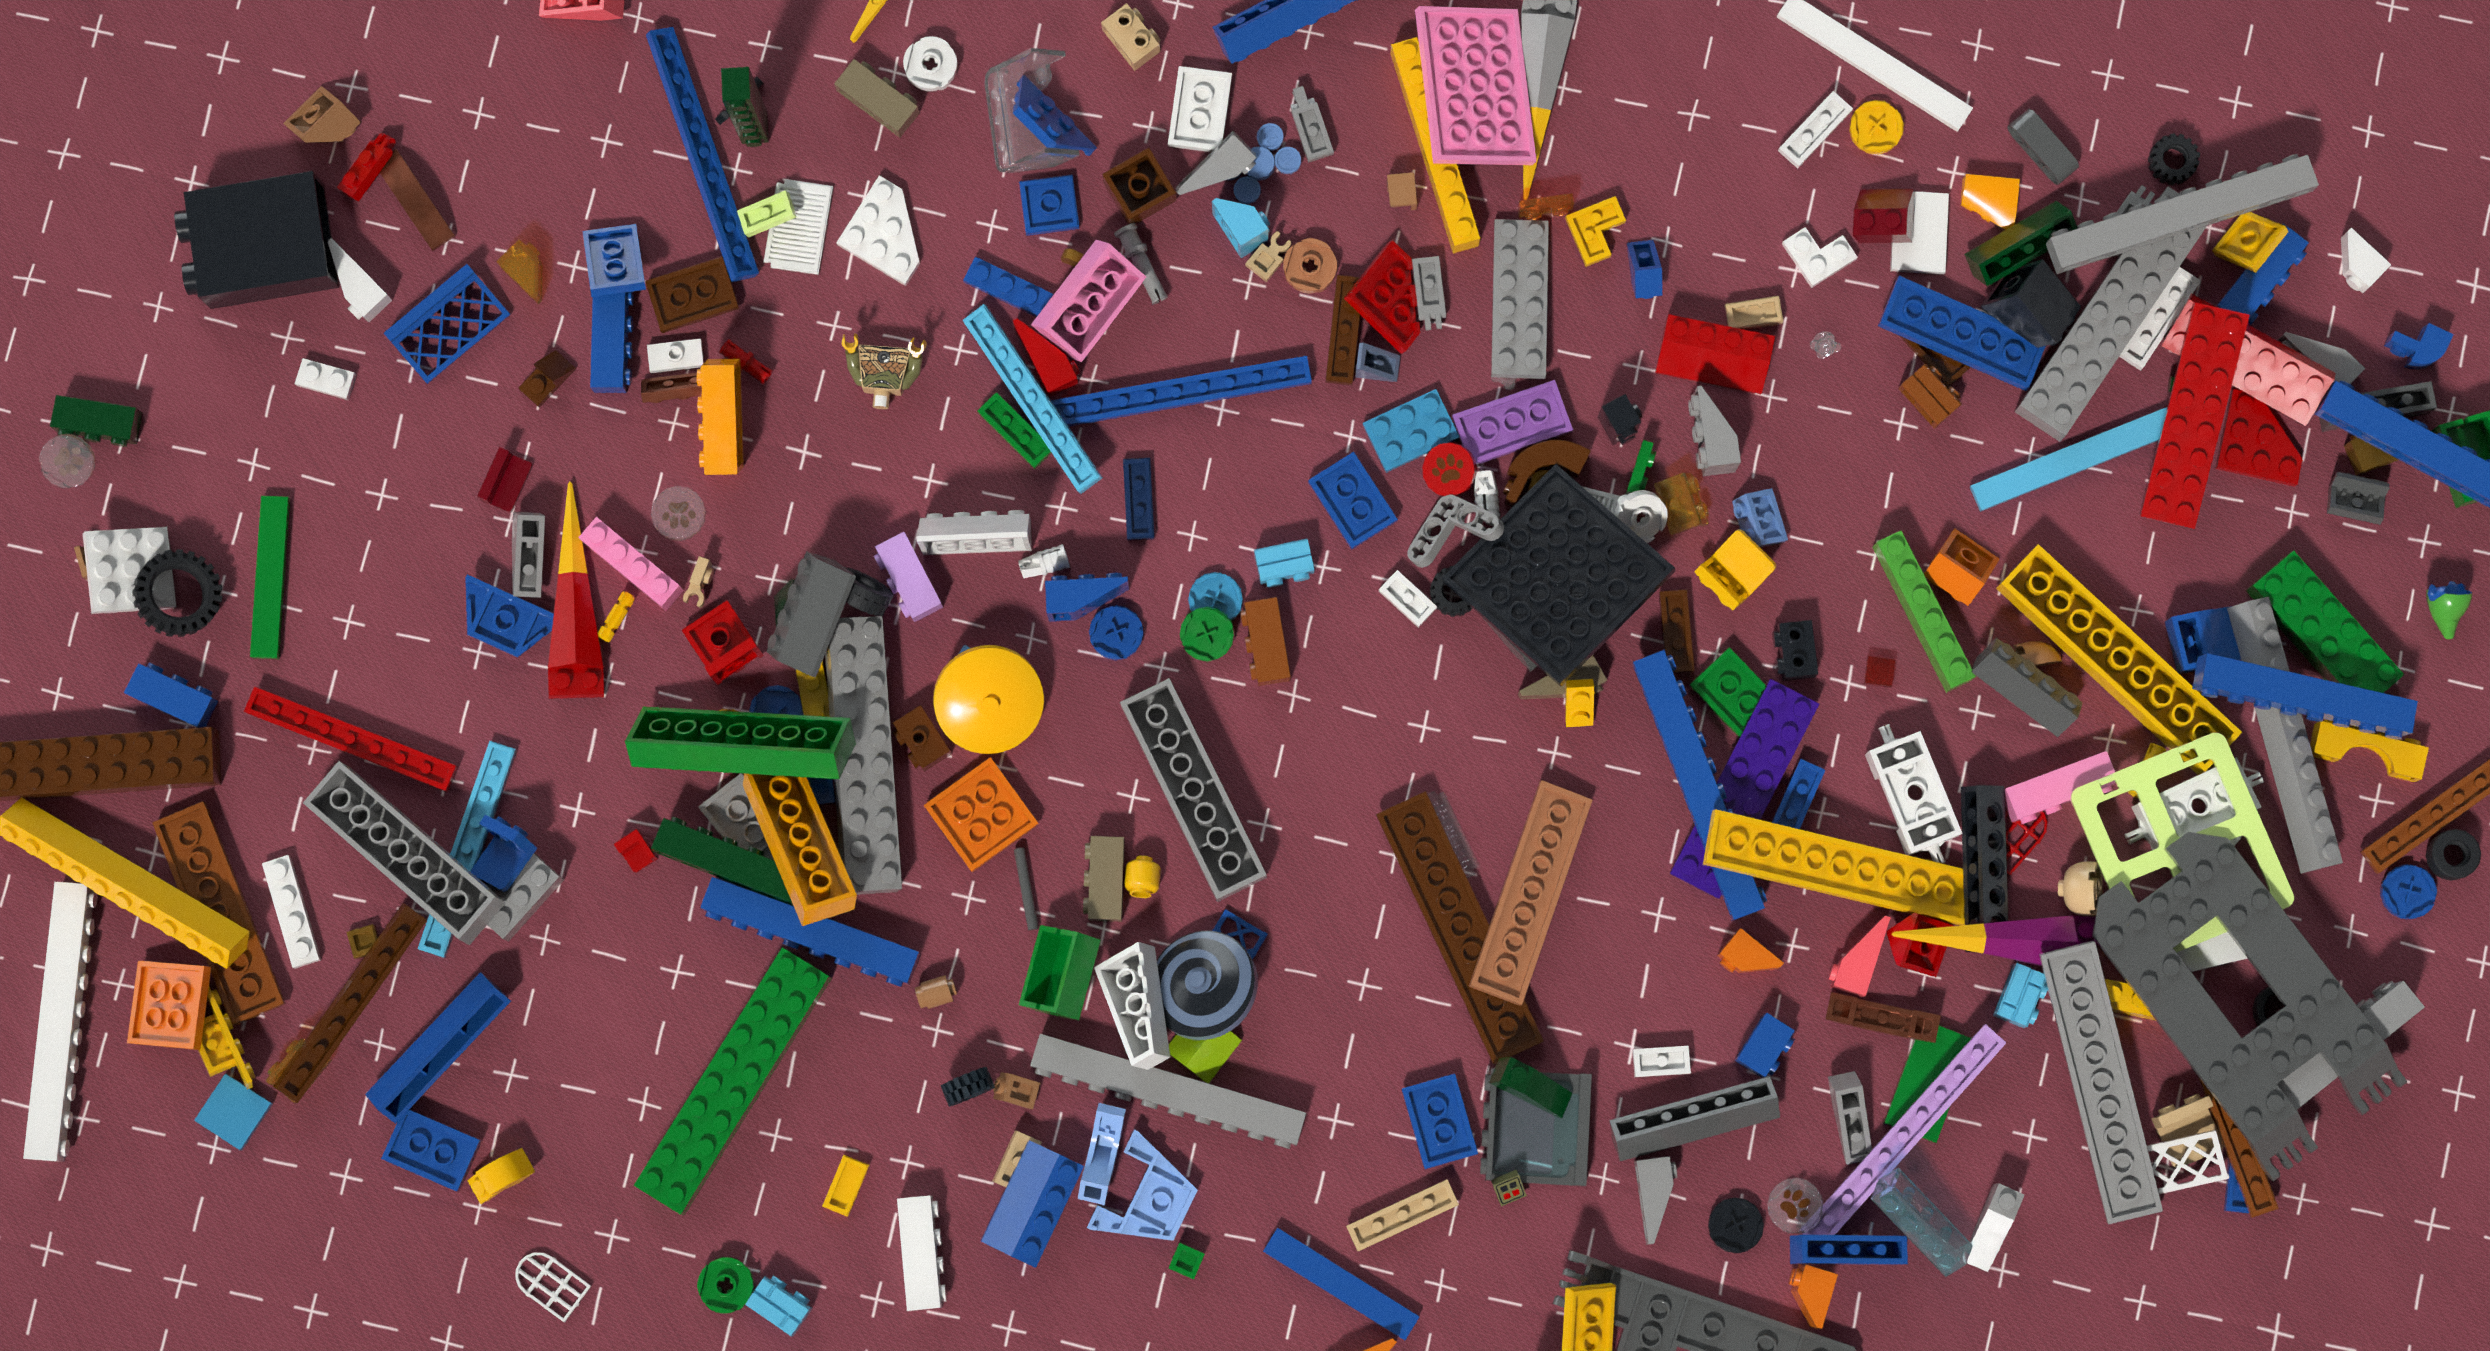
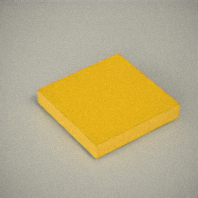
M2248 212L2237 218L2212 251L2215 256L2256 273L2289 231L2282 224Z

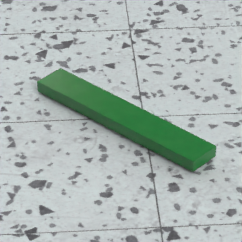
M261 496L250 657L255 659H279L290 509L289 497Z

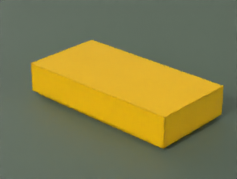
M843 1155L822 1207L849 1217L870 1165Z

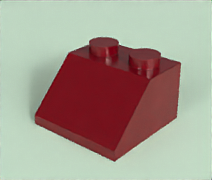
M1860 190L1853 216V237L1858 243H1912L1915 190Z

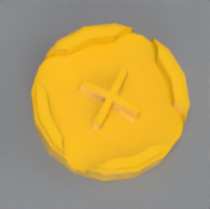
M1873 100L1863 103L1854 112L1850 120L1849 133L1852 141L1860 150L1868 154L1879 155L1889 152L1898 144L1903 135L1904 123L1901 114L1897 109L1895 110L1894 107L1890 106L1891 104L1885 101Z

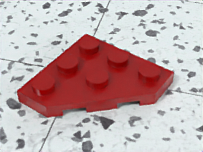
M1391 240L1384 246L1344 299L1402 354L1408 350L1421 332L1420 324L1416 321L1415 307H1417L1415 285H1412L1410 272L1413 269L1412 258Z
M2233 389L2229 398L2215 469L2293 487L2297 486L2303 458L2267 404L2241 390Z

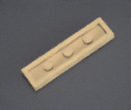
M1445 1180L1346 1227L1357 1251H1360L1459 1204L1448 1180Z

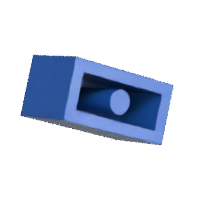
M1767 1012L1764 1013L1734 1061L1761 1078H1765L1767 1074L1772 1076L1780 1065V1062L1777 1060L1782 1051L1787 1053L1795 1041L1791 1037L1795 1030Z

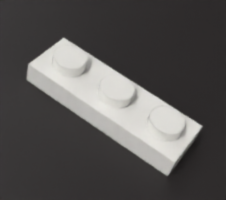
M1833 91L1784 142L1778 152L1798 169L1852 112L1853 108Z

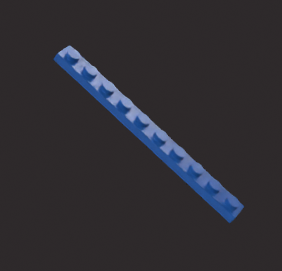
M673 27L650 30L646 34V38L731 282L754 278L759 274L747 237L744 235L735 202Z
M1307 356L1056 399L1051 400V402L1069 427L1312 384L1308 358Z

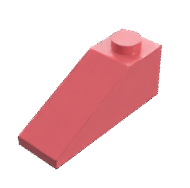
M540 0L539 16L542 18L598 21L623 19L624 0Z
M1886 915L1882 917L1838 961V964L1833 963L1828 977L1829 980H1832L1831 988L1861 998L1866 996L1891 917Z

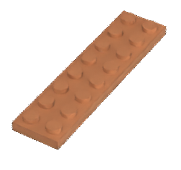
M1543 780L1539 782L1469 987L1519 1006L1523 1004L1592 799Z

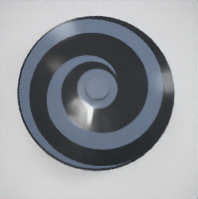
M1216 931L1189 933L1172 942L1157 959L1166 1027L1175 1034L1192 1040L1217 1038L1237 1027L1251 1010L1258 988L1257 971L1250 954L1234 938Z

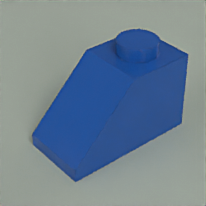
M1654 240L1628 242L1627 252L1635 298L1650 299L1654 296H1662V267Z

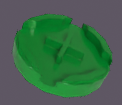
M1209 606L1197 608L1189 613L1182 622L1180 629V639L1186 652L1195 659L1202 661H1213L1225 655L1231 648L1235 636L1233 623L1228 615L1218 608Z

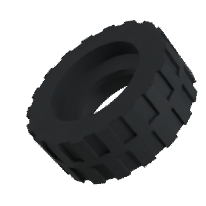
M849 567L846 568L856 575L846 603L868 614L883 616L894 595L891 590L883 583L861 571Z

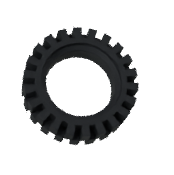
M177 549L175 552L167 550L161 555L159 553L143 566L134 581L135 588L132 590V596H135L134 607L139 609L137 614L140 619L144 617L146 620L144 624L148 627L152 625L156 628L155 632L159 634L165 632L166 636L169 637L173 635L184 637L186 634H195L214 618L220 608L219 604L222 602L220 592L223 590L222 584L219 585L218 583L220 577L218 573L214 574L212 571L214 569L211 563L207 565L204 562L206 559L202 556L199 558L195 557V552L183 553V549ZM177 569L188 572L196 578L201 586L203 598L199 609L195 613L185 617H174L164 613L157 606L153 598L152 588L155 579L161 573Z

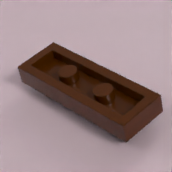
M1687 590L1659 592L1663 646L1666 656L1671 654L1677 668L1673 673L1694 672Z

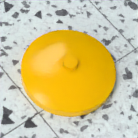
M983 645L965 650L948 662L935 684L933 704L937 721L950 740L958 746L975 753L995 754L1016 747L1031 735L1042 715L1044 694L1037 672L1022 655L1005 647Z

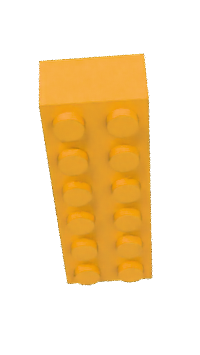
M744 774V790L801 925L805 926L854 910L857 894L807 778Z

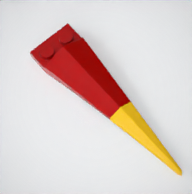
M571 482L568 483L548 662L549 699L604 697L603 662L583 544L578 538L581 532Z

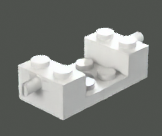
M1890 724L1882 726L1878 729L1884 744L1868 751L1865 757L1874 779H1879L1899 827L1896 833L1905 855L1909 856L1919 851H1929L1933 862L1944 863L1946 861L1939 847L1945 841L1956 838L1963 833L1921 731L1901 739H1895ZM1911 785H1917L1921 788L1922 797L1920 800H1912L1908 796V788Z
M2234 758L2256 809L2261 808L2252 787L2264 782L2263 778L2252 782V780L2260 777L2261 774L2257 772L2246 777L2238 759ZM2216 767L2159 793L2178 837H2182L2187 832L2197 833L2235 816L2234 808ZM2195 798L2203 800L2206 805L2205 811L2201 814L2194 812L2191 804ZM2140 802L2131 807L2138 820L2139 828L2126 833L2125 838L2136 835L2127 840L2129 844L2144 838L2149 842L2152 850H2155L2158 847V841Z

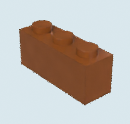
M1277 597L1244 602L1245 610H1241L1240 615L1242 626H1248L1249 637L1244 638L1247 653L1253 654L1254 663L1249 664L1251 679H1257L1258 686L1290 681L1291 677Z

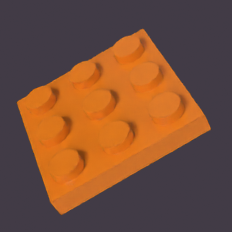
M991 757L924 804L926 810L971 872L977 870L1039 825Z
M138 961L127 1043L200 1050L211 967Z

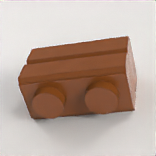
M1924 364L1904 381L1898 389L1935 429L1961 406L1962 403L1959 401L1961 397L1953 387L1947 388L1941 381L1943 377L1935 367L1931 366L1929 368Z

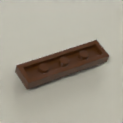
M1337 275L1325 383L1352 385L1360 314L1344 297L1360 277Z

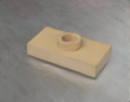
M1779 296L1725 304L1729 327L1746 330L1783 324Z

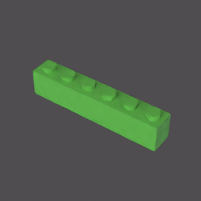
M1898 531L1876 542L1872 548L1945 692L1947 693L1973 680L1976 676L1971 672L1972 668L1902 531Z

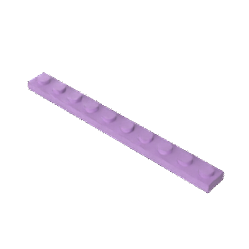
M1984 1024L1800 1229V1232L1803 1235H1835L2002 1049L2006 1042Z

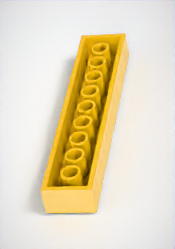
M2039 544L1996 587L2004 597L2170 750L2211 733L2222 734L2230 746L2242 733L2197 690L2192 689L2193 686ZM2193 748L2181 753L2180 756L2183 762L2196 758L2197 754ZM2207 759L2189 766V768L2197 775L2206 772L2214 762Z

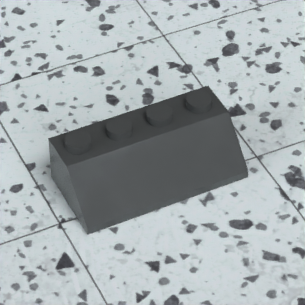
M806 551L804 558L799 562L798 574L794 584L788 590V599L784 609L778 615V624L774 634L768 640L767 653L785 665L816 677L856 575L833 559Z

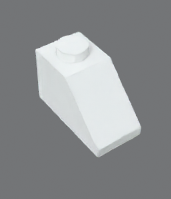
M2352 228L2341 237L2343 276L2352 289L2364 293L2391 264Z

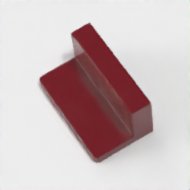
M499 447L477 497L485 503L511 513L533 467L532 463L514 456L510 451Z

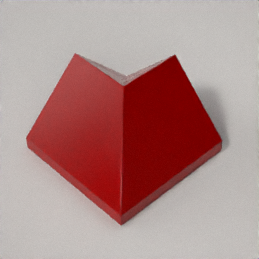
M1914 912L1887 930L1886 933L1896 965L1937 977L1947 946L1894 937L1892 933L1896 931L1951 927L1954 925Z

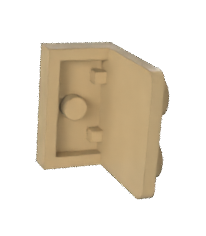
M2199 1093L2184 1099V1105L2175 1108L2174 1104L2158 1110L2160 1115L2151 1118L2161 1142L2216 1130L2221 1150L2224 1148L2220 1134L2208 1109L2213 1107L2209 1096L2200 1097ZM2212 1137L2198 1140L2195 1146L2209 1154L2214 1147ZM2184 1144L2168 1148L2166 1153L2181 1160L2188 1147ZM2192 1150L2184 1163L2188 1165L2204 1158V1156ZM2170 1160L2172 1166L2176 1168L2177 1164Z

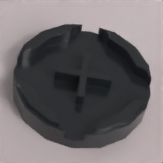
M1734 1197L1721 1201L1713 1208L1709 1215L1707 1227L1710 1238L1717 1247L1725 1252L1737 1254L1746 1252L1757 1245L1763 1235L1764 1222L1761 1213L1753 1203L1746 1199Z

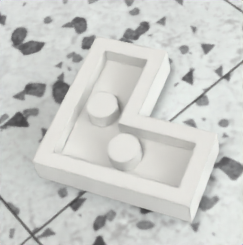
M1806 227L1782 242L1783 247L1811 288L1858 258L1843 235L1820 249Z

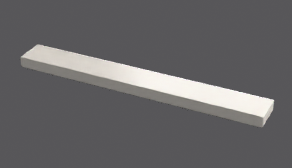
M1787 0L1777 15V18L1956 132H1958L1973 109L1970 105L1804 0Z

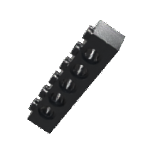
M2004 786L1961 787L1965 925L2008 921Z

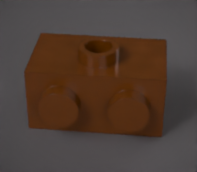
M921 705L893 722L896 730L892 733L901 746L906 743L911 753L907 754L915 769L921 766L925 772L952 754Z

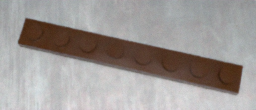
M404 903L400 906L273 1085L275 1089L298 1104L424 926L427 919Z

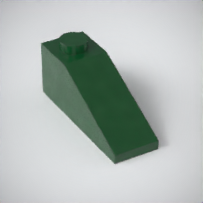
M1512 1057L1499 1058L1489 1081L1490 1084L1560 1119L1563 1118L1573 1094L1538 1070Z

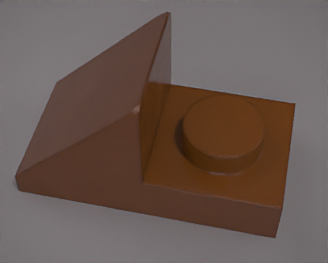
M557 350L533 364L536 367L535 371L518 388L539 408L576 370Z

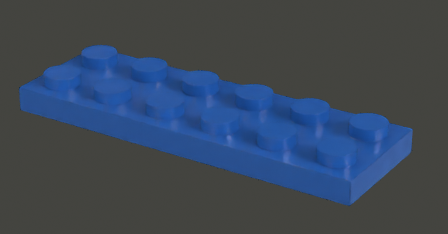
M1902 276L1897 277L1878 323V327L2024 391L2029 389L2045 346L2035 347L1994 317Z

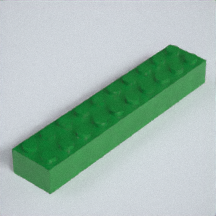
M783 947L781 948L633 1186L678 1214L685 1215L829 985L832 980L830 976Z

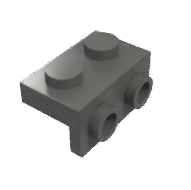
M2337 472L2328 488L2327 513L2381 525L2384 519L2385 496L2390 489V484L2377 479Z

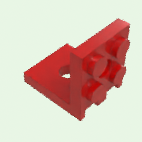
M728 600L682 629L689 643L705 665L704 668L717 685L723 683L722 680L733 673H738L746 668L745 665L757 657L761 658L764 656ZM718 631H723L727 634V641L723 645H715L712 641L713 635Z

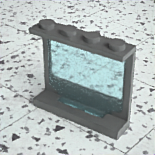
M1491 1068L1490 1074H1485L1484 1091H1489V1102L1483 1103V1119H1488L1487 1130H1482L1481 1146L1486 1147V1158L1480 1159V1174L1485 1175V1181H1491L1517 1170L1522 1183L1586 1186L1592 1074L1541 1072L1573 1093L1563 1118L1560 1119L1490 1084L1489 1081L1495 1069Z

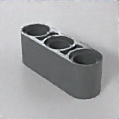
M2027 109L2007 126L2014 140L2054 184L2059 185L2079 168L2076 158L2033 110Z

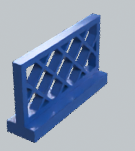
M466 264L386 330L384 335L428 384L508 318L510 313L470 266ZM474 281L482 289L481 301L465 299L466 288ZM462 292V298H461V299L455 298L457 295H459V294ZM485 294L491 301H484ZM449 302H461L460 318L444 317L445 305ZM465 303L480 304L479 320L464 318ZM484 305H495L502 314L494 321L483 320ZM441 310V316H433ZM429 319L440 320L439 335L423 334L424 323ZM444 320L460 321L458 337L443 336ZM463 322L479 323L478 334L474 338L462 337ZM482 323L489 324L485 329L482 330ZM420 327V334L413 333ZM408 336L419 337L418 353L406 352L400 343ZM423 338L439 339L438 354L422 353ZM442 339L458 340L457 352L452 356L441 355ZM462 341H469L461 348ZM411 356H418L417 363L412 359ZM421 356L437 358V367L428 376L421 369ZM441 358L447 359L443 364L440 365Z

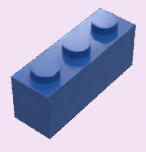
M138 663L124 691L125 694L197 728L206 727L218 703V700L211 697L212 691L199 685L195 690L186 686L188 680L173 674L172 678H169L162 674L164 669L152 663H148L147 667Z

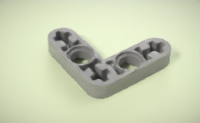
M1451 494L1443 496L1437 502L1409 546L1408 558L1417 567H1427L1434 561L1455 526L1485 540L1494 541L1503 534L1504 524L1495 514ZM1475 512L1474 520L1470 523H1465V517L1469 513ZM1483 521L1490 526L1494 525V527L1486 529L1482 525ZM1440 525V533L1433 537L1430 536L1431 530L1435 526Z

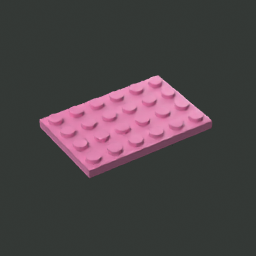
M1419 6L1415 10L1433 163L1533 165L1536 163L1518 9Z

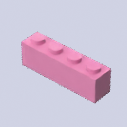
M597 517L578 537L586 546L665 611L684 591L680 585Z
M2107 751L2004 789L2005 807L2011 822L2020 820L2021 824L2036 820V814L2042 811H2046L2047 815L2062 810L2061 804L2071 801V794L2076 788L2115 773ZM2115 780L2101 786L2104 794L2113 791L2112 785L2116 784Z

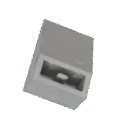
M1697 386L1694 394L1691 395V400H1688L1689 414L1695 417V426L1692 427L1693 442H1698L1699 446L1698 453H1696L1697 469H1702L1703 476L1735 473L1741 463L1738 437L1703 387Z

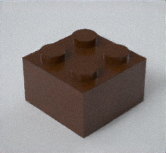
M1150 148L1143 150L1102 174L1103 183L1128 225L1132 223L1137 224L1177 201L1175 190Z

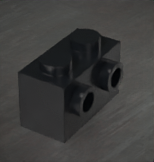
M1624 394L1603 405L1597 418L1611 443L1615 445L1620 442L1621 445H1624L1636 438L1635 434L1638 433L1642 414L1635 403L1631 404L1627 395Z
M1812 620L1779 623L1776 631L1772 632L1774 648L1778 647L1780 657L1776 658L1777 674H1782V681L1815 678L1818 675Z

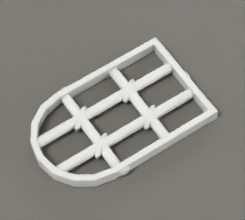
M534 1252L526 1255L516 1268L515 1279L518 1287L527 1297L532 1298L563 1322H566L591 1288L590 1284L557 1261L555 1257L546 1253ZM542 1255L550 1260L546 1265H541L532 1256ZM528 1260L542 1271L536 1278L531 1277L520 1269L523 1262ZM553 1262L569 1273L565 1279H560L548 1270ZM519 1273L532 1282L528 1290L521 1285ZM543 1275L550 1276L560 1284L555 1292H551L539 1283ZM572 1276L587 1286L582 1294L567 1284ZM535 1287L540 1288L551 1296L546 1305L531 1294ZM562 1289H567L578 1297L573 1306H570L558 1297ZM553 1301L559 1302L569 1310L564 1318L549 1308Z

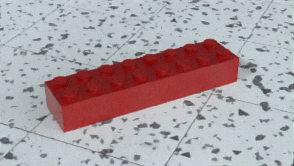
M2194 302L2140 511L2141 517L2195 529L2249 314Z

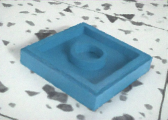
M225 1074L194 1121L242 1151L273 1103L255 1091L247 1090L244 1084Z

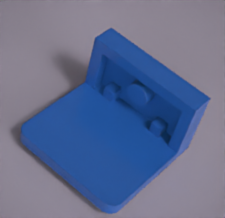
M485 815L479 824L493 835L494 838L471 869V873L479 880L505 892L514 883L537 850V847L526 838L528 833L520 827L514 825L511 828V824L498 816L495 820Z

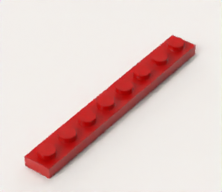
M255 686L243 711L448 792L458 768L456 765Z

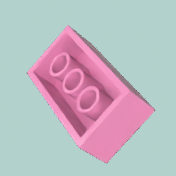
M1095 240L1031 325L1054 346L1065 353L1068 358L1082 362L1146 279V276L1110 243Z

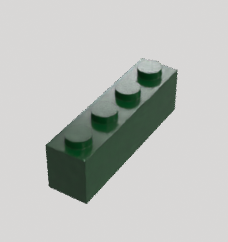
M2055 201L1964 255L1972 275L1986 286H1989L2048 252L2046 243L2052 237V233L2065 228L2069 232L2078 229L2071 210Z

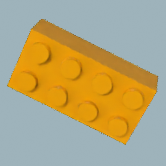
M707 359L700 369H697V386H702L701 397H698L697 406L698 413H703L702 424L698 426L699 440H703L704 445L703 451L699 453V465L704 467V475L738 474L744 467L740 359Z

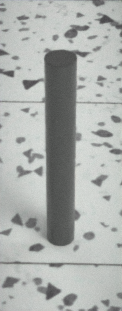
M1025 848L1014 849L1027 928L1028 931L1039 929Z

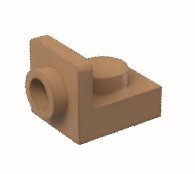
M1001 1072L994 1083L993 1098L1033 1110L1040 1083Z

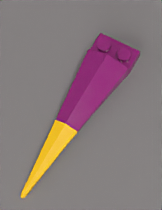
M2072 915L1896 931L1892 935L1894 937L2042 966L2039 956L2041 953L2095 941L2092 936L2096 917Z

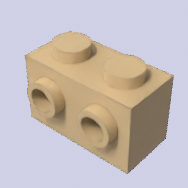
M1126 3L1102 21L1101 25L1102 31L1135 71L1160 52L1159 42L1161 40L1152 28L1148 30L1142 23L1144 18L1136 8L1131 9Z

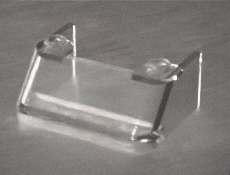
M1029 48L987 71L985 91L995 164L1000 172L1015 173L1056 167L1079 156V150L1047 148L1013 114V107L1016 104L1014 101L1015 94L1019 91V87L1016 84L1020 78L1025 75L1040 91L1044 90L1052 79L1050 64L1065 57V51Z

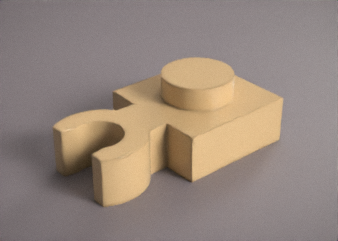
M1279 232L1272 235L1269 247L1262 243L1245 263L1247 268L1265 282L1271 278L1283 263V259L1279 254L1286 253L1291 247L1290 240L1283 246L1277 245L1276 241L1280 237Z

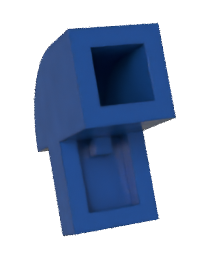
M2428 323L2421 329L2417 340L2394 331L2388 336L2384 346L2390 348V352L2396 356L2409 357L2404 367L2423 369L2432 365L2444 355L2454 334Z

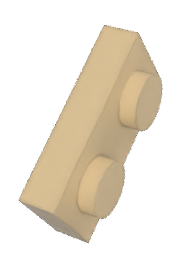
M1015 1130L992 1181L1007 1187L1027 1142L1030 1140L1039 1145L1042 1142Z

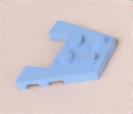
M1134 1130L1124 1153L1149 1165L1125 1217H1121L1097 1205L1087 1228L1096 1231L1174 1241L1198 1190L1138 1131Z

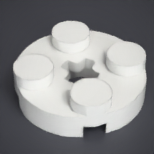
M933 36L921 38L920 41L909 46L903 60L908 81L924 91L946 89L955 78L958 68L954 50L945 40ZM930 58H934L938 66L932 70H927V66L923 65L924 61L928 62Z
M1646 490L1622 495L1617 500V507L1614 510V515L1646 543L1655 539L1654 535L1659 530L1662 532L1668 517L1667 508L1655 493ZM1641 512L1643 514H1646L1645 517L1641 518L1640 522L1637 523L1635 517Z

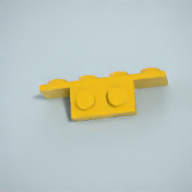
M209 987L207 1002L213 1015L204 1018L201 1048L198 1050L210 1077L237 1066L247 1090L253 1088L252 1079L255 1078L254 1071L250 1063L244 1064L241 1057V1054H244L243 1047L238 1038L233 1040L229 1031L233 1029L228 1014L222 1015L219 1009L222 1001L217 990L211 991Z

